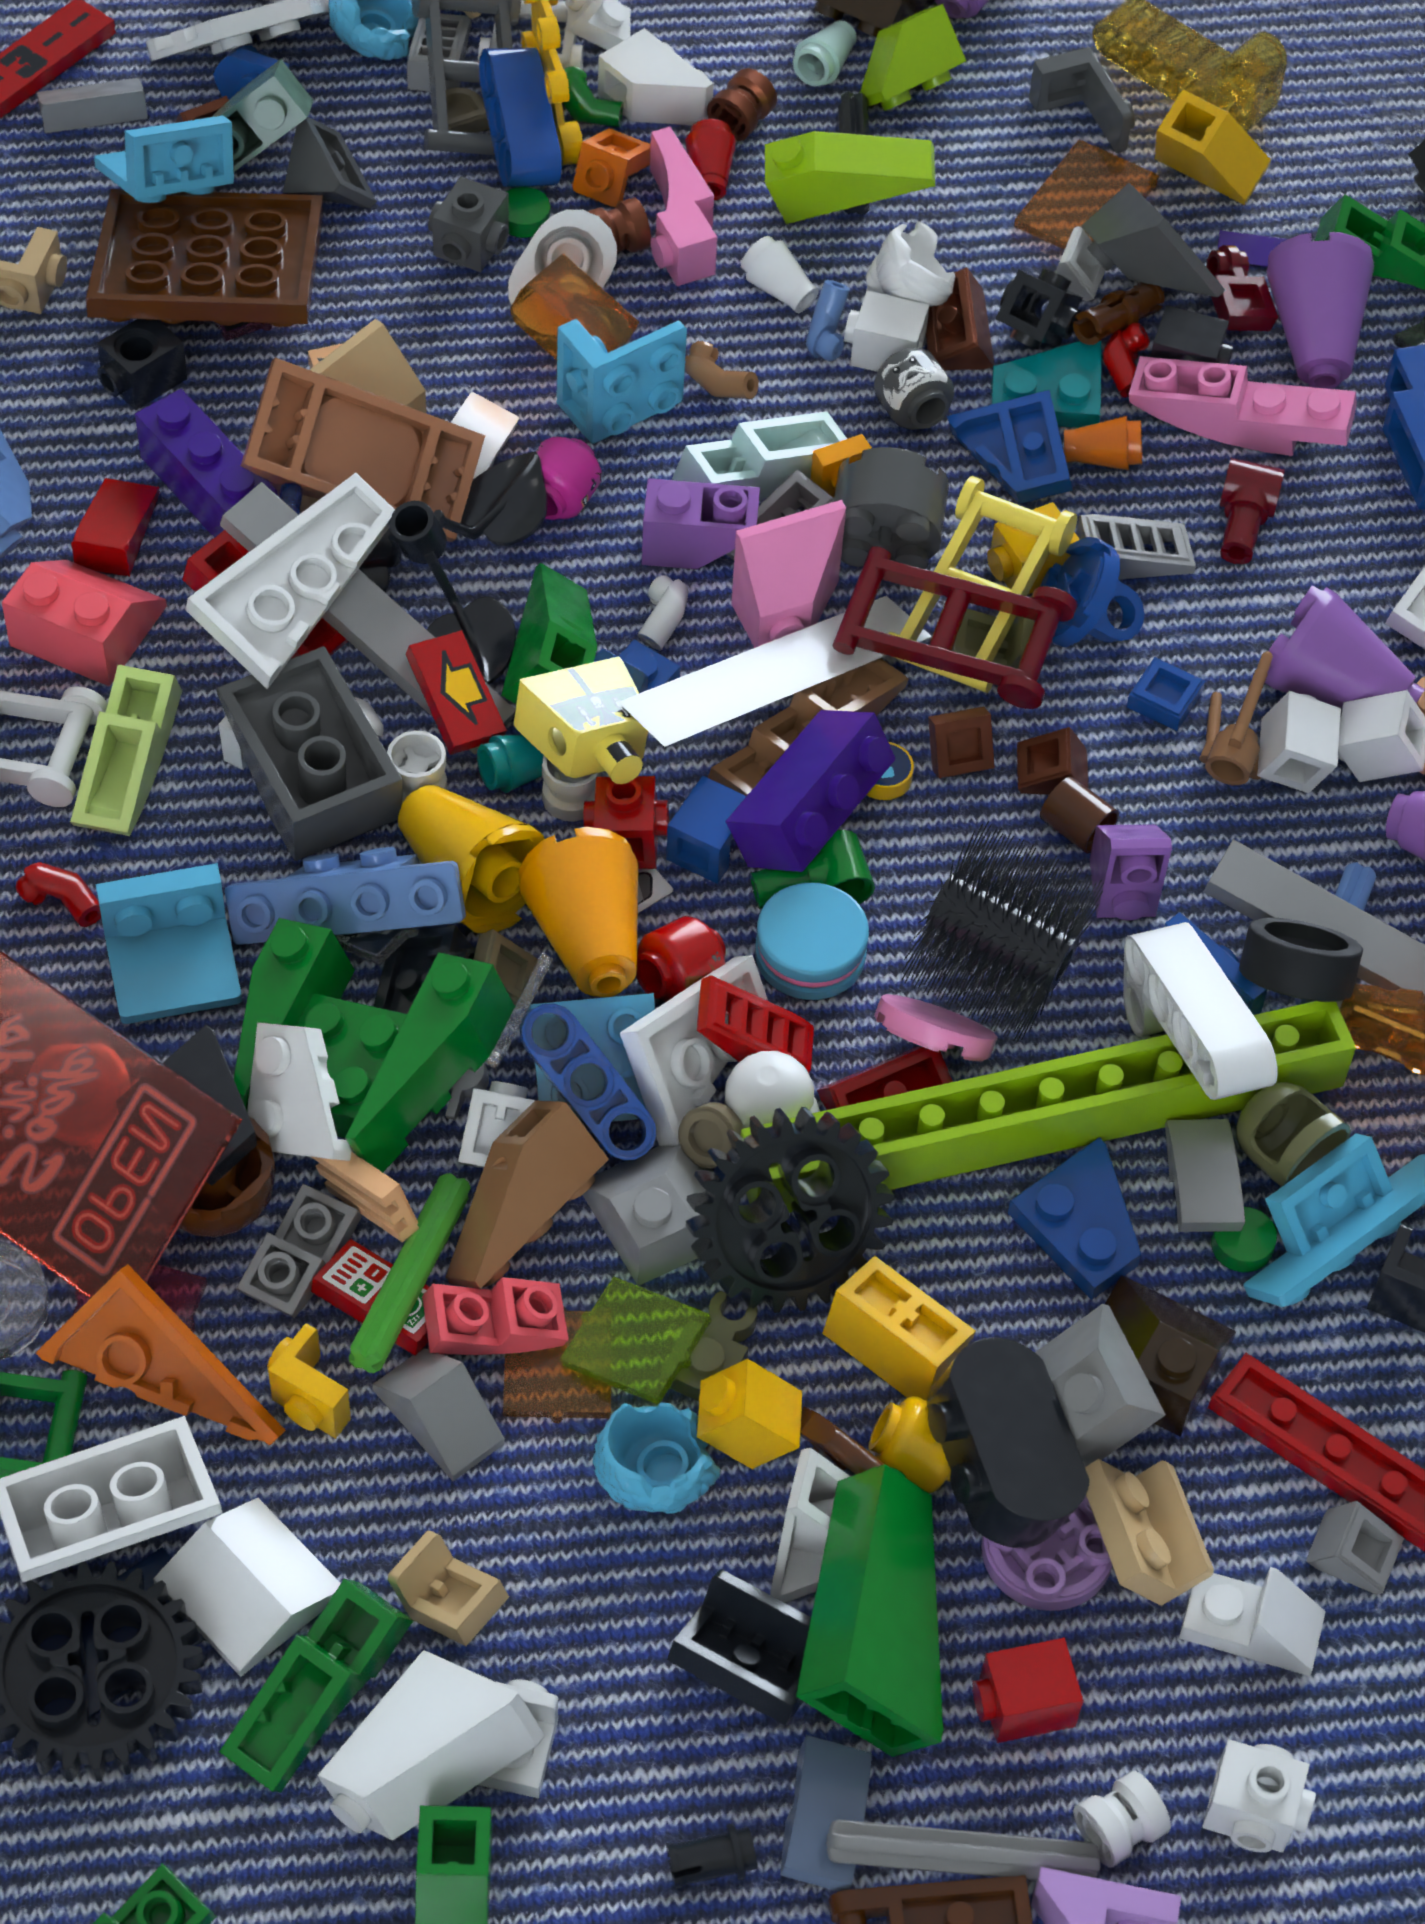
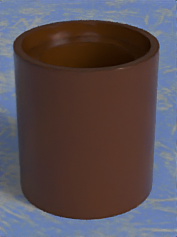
M1067 777L1053 789L1040 811L1041 820L1087 854L1091 853L1096 825H1116L1119 818V811L1073 777Z

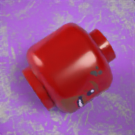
M689 916L678 918L642 937L637 948L636 978L647 994L654 993V998L665 1003L725 964L726 948L724 941L716 930L710 928L700 919Z

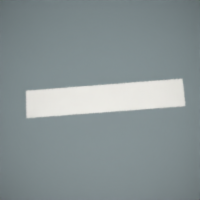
M884 596L874 600L864 627L887 634L893 632L900 635L909 615L888 596ZM844 612L618 703L655 739L666 747L887 655L856 647L852 655H845L836 651L832 645L844 617ZM922 629L916 641L921 642L932 636Z

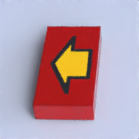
M462 630L409 645L405 655L450 755L489 743L490 738L494 735L506 734L507 729Z

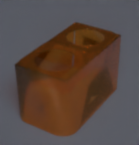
M564 253L521 288L510 308L514 322L556 360L558 327L574 319H577L591 336L599 337L608 353L626 345L640 323Z

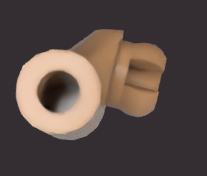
M697 341L691 345L690 354L685 356L686 373L714 397L752 399L756 396L759 383L754 372L723 370L715 364L719 352L717 348H713L711 343Z

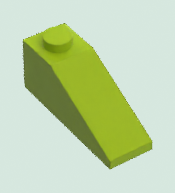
M813 131L765 144V184L785 223L789 224L936 186L934 146L931 140Z

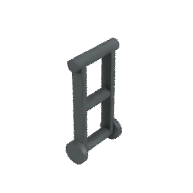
M412 0L413 16L425 18L433 129L425 130V150L495 155L490 134L448 130L445 80L480 83L479 62L443 59L440 9L494 14L497 48H512L511 26L515 27L518 24L521 0Z

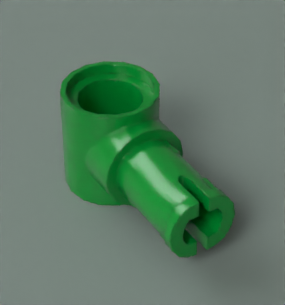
M837 830L803 872L764 869L750 873L752 890L759 909H762L765 903L778 891L800 883H822L834 886L849 894L859 905L868 900L875 890V885L857 834L849 830Z

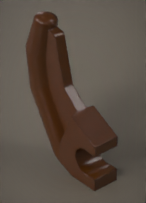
M802 1408L800 1436L814 1446L813 1450L839 1469L844 1471L848 1468L856 1475L872 1467L884 1465L882 1461L831 1421L809 1408Z

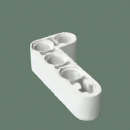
M1184 922L1126 937L1124 944L1123 997L1126 1016L1133 1032L1138 1037L1165 1031L1206 1095L1212 1100L1274 1086L1278 1076L1277 1062L1268 1036L1189 923Z

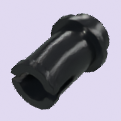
M734 1823L726 1824L727 1832L678 1843H666L667 1855L670 1858L668 1862L675 1889L682 1888L684 1885L736 1874L738 1881L744 1880L746 1871L758 1869L749 1827L736 1829Z

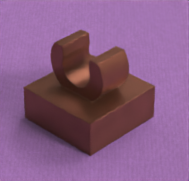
M984 706L928 717L932 770L938 778L995 768L991 714Z

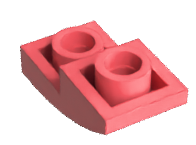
M502 1277L491 1290L432 1284L422 1295L430 1353L451 1355L521 1353L561 1347L569 1340L560 1283Z

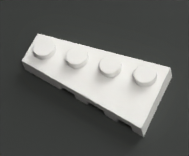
M354 473L188 597L185 610L268 689L389 529V521L395 509L357 473Z

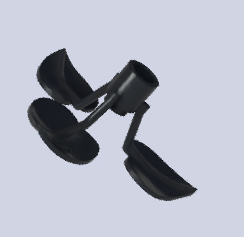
M534 451L510 458L474 478L461 523L446 518L441 510L433 512L430 506L421 501H408L401 504L392 513L389 521L390 529L386 531L359 567V570L386 592L390 584L389 567H396L401 563L402 551L410 561L428 564L454 613L438 617L429 625L427 631L436 638L462 630L487 684L497 680L510 664L517 638L515 623L507 608L493 597H480L463 608L438 560L442 556L447 544V537L443 528L471 540L478 539L484 533L491 543L498 546L513 545L533 535L543 523L548 506L547 491L539 455Z

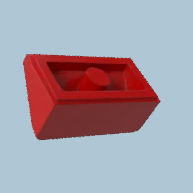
M917 1046L817 1089V1092L826 1110L953 1081L940 1050L936 1052L922 1046Z

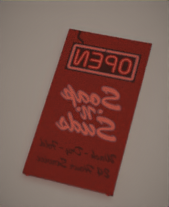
M0 950V1233L89 1299L127 1264L147 1282L243 1119Z

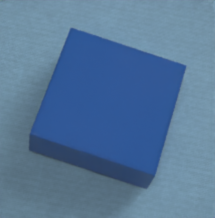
M1154 657L1130 692L1126 707L1178 731L1202 695L1205 680Z

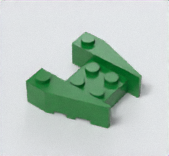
M279 918L251 973L234 1073V1081L244 1106L247 1110L257 1022L321 1029L328 1055L327 1071L334 1080L339 1100L338 1105L330 1108L337 1137L346 1138L357 1156L381 1172H384L409 1145L405 1138L429 1111L437 1114L452 1098L449 1090L468 1069L475 1073L490 1057L515 1005L493 964L439 952L407 1014L342 1000L341 997L355 969L332 929Z

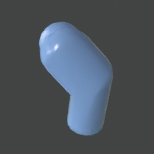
M824 280L806 338V346L810 354L817 359L821 356L826 361L837 359L844 348L843 337L835 332L850 288L836 281Z

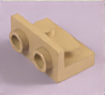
M1100 1459L1085 1467L1090 1479L1086 1496L1121 1586L1163 1606L1213 1575L1214 1568L1173 1465L1162 1460L1137 1476L1131 1472L1124 1473Z

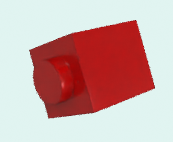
M1065 1638L986 1653L980 1678L972 1683L973 1698L981 1722L991 1721L997 1743L1076 1727L1084 1701Z

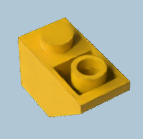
M1184 89L1157 129L1156 160L1243 205L1246 204L1271 163V159L1229 112Z

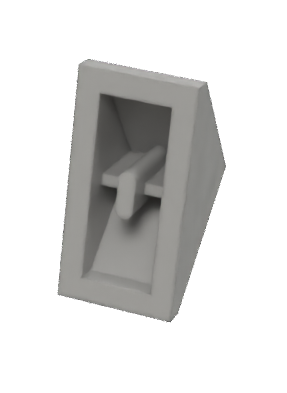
M423 1348L416 1356H411L372 1384V1389L452 1481H455L505 1444L499 1427L461 1361L439 1353H430L429 1349Z

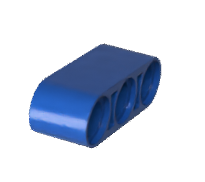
M487 48L482 50L479 59L480 87L498 173L504 187L556 186L561 177V150L551 104L546 94L542 61L537 48Z
M555 1003L542 1004L531 1009L522 1020L520 1040L525 1050L599 1146L610 1156L622 1160H635L645 1155L653 1146L656 1138L655 1123L650 1113L576 1017L567 1008ZM543 1014L558 1016L566 1027L564 1042L554 1050L548 1051L540 1048L532 1038L531 1029L533 1023ZM584 1063L597 1066L604 1076L602 1092L591 1100L578 1098L570 1086L572 1072ZM623 1113L633 1114L642 1125L643 1133L641 1139L636 1146L630 1149L617 1148L609 1137L611 1122L615 1117Z

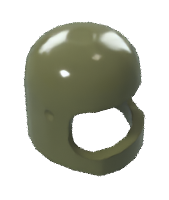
M1278 1082L1274 1086L1263 1088L1257 1092L1244 1106L1236 1128V1139L1242 1151L1280 1187L1349 1139L1351 1134L1350 1126L1328 1109L1312 1093L1300 1085L1288 1082Z

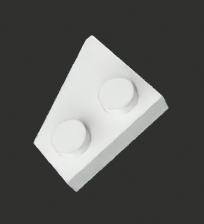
M257 1022L247 1113L268 1134L272 1152L350 1161V1145L347 1140L337 1138L330 1108L339 1104L334 1080L327 1071L328 1055L321 1029Z

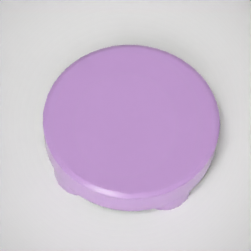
M1087 1496L1049 1539L1036 1546L1027 1548L1006 1547L982 1536L983 1561L991 1579L1011 1599L1030 1608L1058 1611L1081 1605L1101 1590L1112 1569L1111 1560Z

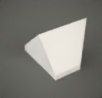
M812 1448L803 1449L800 1452L786 1510L770 1592L771 1596L784 1603L816 1592L837 1482L850 1477Z

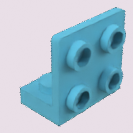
M224 116L124 131L125 151L94 156L96 169L134 197L135 200L145 203L160 202L166 199V194L179 192L194 195L209 194L215 190V186L234 183L232 122Z
M577 319L559 326L557 340V404L591 444L611 435L621 434L630 426L657 413L668 412L683 400L687 328L680 321H676L608 353L602 340L595 335L591 336Z
M217 863L96 884L120 1021L123 1024L239 1004L242 1001Z
M654 993L527 1005V1013L542 1004L555 1003L567 1008L646 1108L620 1032L655 1010ZM553 1014L539 1016L534 1021L531 1029L535 1044L548 1051L560 1047L566 1037V1027L563 1021ZM535 1063L538 1100L565 1102ZM590 1063L578 1066L572 1072L570 1078L571 1089L578 1098L583 1100H591L597 1097L604 1087V1076L601 1070ZM623 1113L615 1117L613 1121L635 1120L638 1118L633 1114Z

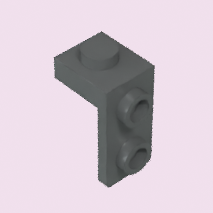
M1090 47L1034 61L1029 101L1036 112L1083 101L1114 151L1119 153L1127 150L1130 130L1135 125L1132 105L1127 99L1121 97L1113 84L1108 67L1100 64Z

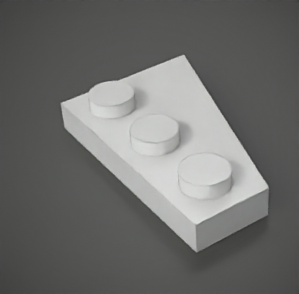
M753 955L733 957L723 966L705 976L712 975L768 1001ZM701 979L620 1032L646 1109L655 1123L656 1137L660 1146L679 1145L678 1131L683 1117L694 1108L709 1102L716 1092V1088L712 1083L727 1062L737 1061L697 1031ZM727 1011L725 1015L726 1024H728L729 1013Z

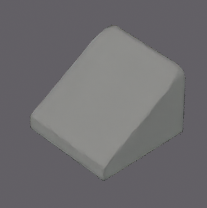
M1358 1501L1332 1507L1326 1511L1306 1562L1319 1571L1376 1595L1382 1594L1404 1538Z

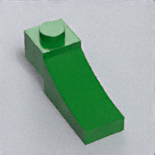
M1346 194L1321 217L1315 241H1330L1329 232H1341L1358 237L1371 247L1374 261L1373 276L1395 280L1425 290L1424 223L1401 209L1389 220H1386Z
M343 1579L307 1635H296L219 1752L270 1791L282 1792L308 1753L335 1718L371 1677L376 1678L413 1620L362 1583Z

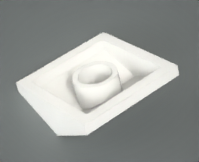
M258 1497L204 1522L153 1578L154 1584L161 1580L166 1583L168 1600L170 1602L178 1599L184 1601L187 1613L186 1619L189 1622L195 1621L198 1632L240 1677L318 1616L341 1584Z

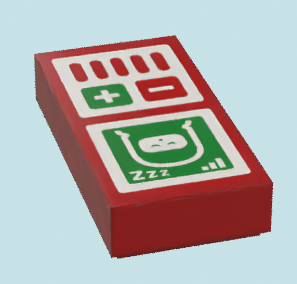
M350 1239L312 1278L311 1292L363 1323L393 1264ZM426 1284L395 1342L396 1345L414 1356L428 1343L422 1295L429 1288Z

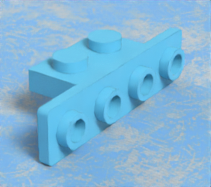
M1355 1133L1265 1199L1287 1252L1243 1284L1248 1297L1280 1307L1296 1304L1309 1295L1310 1288L1329 1274L1342 1270L1352 1264L1356 1259V1254L1375 1240L1394 1233L1400 1227L1402 1220L1425 1205V1154L1417 1156L1388 1177L1372 1137Z

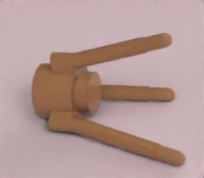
M1265 651L1261 655L1236 724L1228 725L1225 730L1220 731L1222 694L1220 692H1213L1211 695L1206 742L1199 759L1205 763L1207 772L1214 779L1228 785H1242L1249 778L1255 780L1261 778L1257 776L1260 753L1258 736L1249 728V724L1273 659V655L1269 651Z

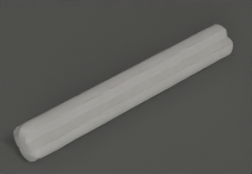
M840 1819L831 1822L826 1840L829 1860L842 1864L992 1877L1026 1875V1880H1037L1041 1867L1097 1878L1098 1871L1100 1870L1098 1846L1086 1841Z

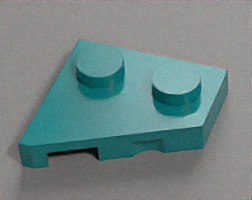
M1079 341L993 366L990 405L1050 390L1058 427L1081 428L1099 423L1101 415V341L1094 345H1086Z

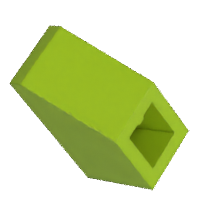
M943 4L920 11L878 31L860 90L868 99V106L881 103L883 110L886 111L912 99L909 89L920 84L924 91L937 87L952 79L949 72L950 69L966 62Z

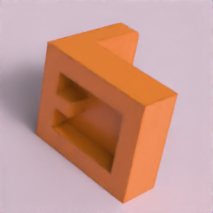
M611 128L584 140L581 144L573 180V191L611 207H616L618 202L623 201L628 177L650 165L651 144Z

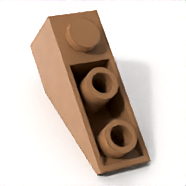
M535 1100L492 1143L446 1274V1279L450 1284L481 1289L498 1281L510 1268L509 1260L525 1244L539 1239L550 1229L553 1224L551 1217L567 1201L580 1197L594 1184V1174L609 1158L566 1102Z

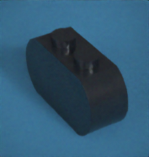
M985 1338L966 1346L956 1356L930 1391L927 1400L930 1432L933 1438L938 1443H941L951 1470L950 1481L952 1491L958 1502L964 1505L971 1526L982 1536L999 1545L1012 1548L1036 1546L1049 1539L1082 1503L1088 1491L1089 1476L1043 1359L1028 1347L1004 1338Z

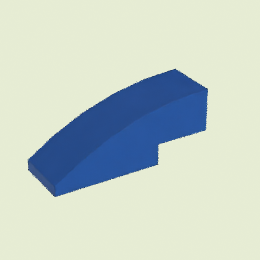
M1424 344L1394 350L1385 383L1390 403L1382 428L1419 510L1425 509Z

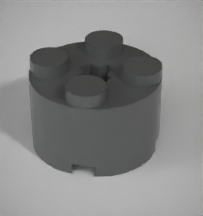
M871 448L862 451L861 460L849 464V457L844 460L838 470L834 502L842 500L846 506L841 560L850 566L862 567L870 548L878 546L891 553L890 560L926 569L928 560L938 552L941 546L949 490V480L946 473L939 467L937 475L934 471L925 467L926 457L900 448Z

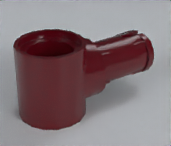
M1235 458L1230 459L1219 505L1225 507V516L1228 518L1220 551L1221 557L1227 562L1247 564L1251 561L1260 526L1265 524L1268 517L1274 518L1285 469Z

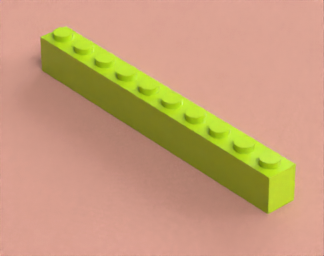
M1314 1001L1253 1015L1272 1044L1278 1071L1276 1083L1288 1082L1300 1085L1312 1094L1344 1086L1356 1046L1336 1002ZM1166 1034L812 1114L816 1118V1123L826 1112H830L839 1121L840 1128L847 1123L852 1124L862 1135L860 1141L867 1139L879 1153L875 1160H879L890 1174L881 1183L885 1184L890 1190L1086 1146L1099 1137L1103 1141L1165 1128L1167 1120L1204 1119L1243 1110L1247 1102L1262 1089L1216 1100L1210 1099ZM796 1117L789 1118L791 1123L795 1122ZM772 1122L763 1125L767 1128L772 1126ZM750 1127L741 1129V1136L743 1138L751 1135ZM813 1161L805 1165L800 1171L798 1179L807 1178L814 1174L819 1167L820 1161ZM772 1163L769 1167L770 1175L786 1204L788 1212L792 1213L791 1203L794 1199L781 1182L777 1163ZM762 1187L753 1188L746 1192L749 1204L758 1198Z

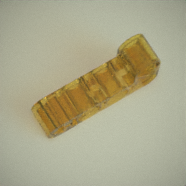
M1125 0L1094 25L1092 30L1093 41L1099 52L1108 60L1176 101L1184 89L1229 112L1246 132L1275 109L1279 102L1287 66V54L1281 42L1270 33L1257 32L1230 53L1146 0Z

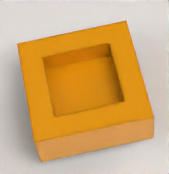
M860 434L814 450L810 480L834 498L838 470L841 463L848 457L849 464L861 460L862 451L872 448L864 435Z

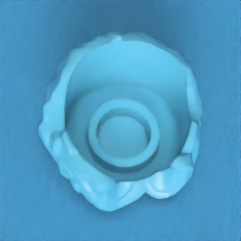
M329 0V25L335 31L338 38L344 44L349 45L352 50L364 57H376L382 60L398 59L409 55V39L414 37L419 19L413 16L412 1Z
M624 1403L610 1414V1419L606 1422L604 1429L596 1435L597 1442L593 1455L595 1474L610 1497L615 1502L622 1504L626 1509L665 1512L666 1514L680 1512L688 1504L704 1495L709 1490V1487L715 1484L720 1476L721 1469L705 1450L708 1444L697 1438L698 1415L689 1408L678 1410L669 1403H659L656 1407H632L630 1404Z

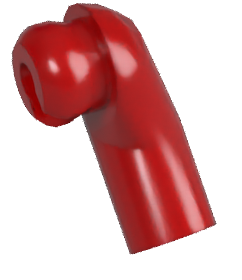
M1136 322L1129 324L1124 330L1119 329L1114 332L1103 351V361L1120 396L1123 398L1129 397L1137 368L1134 362L1138 357V352L1145 350L1150 344V338L1146 330L1140 323Z
M37 862L25 867V875L16 881V891L26 902H32L34 905L41 904L47 894L58 898L81 927L91 926L101 919L98 899L80 875L75 872Z

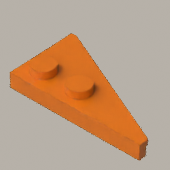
M129 1264L121 1268L36 1352L43 1361L51 1364L62 1361L95 1374L94 1381L112 1388H128L138 1398L181 1415L187 1416L192 1412L227 1426L225 1432L248 1441L260 1440L270 1446L286 1431Z

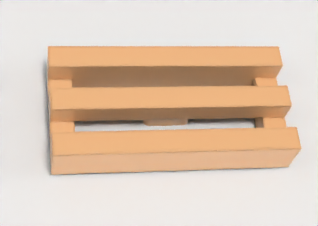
M351 1152L350 1161L311 1157L319 1162L316 1168L319 1174L327 1179L324 1184L328 1192L347 1205L357 1209L360 1214L403 1243L419 1229L418 1221L400 1184L353 1152Z

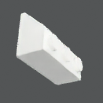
M185 1416L0 1478V1518L22 1583L223 1513Z

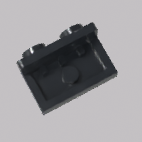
M718 1570L710 1581L703 1604L673 1640L667 1661L748 1704L758 1712L787 1725L804 1702L796 1697L811 1617L727 1571Z

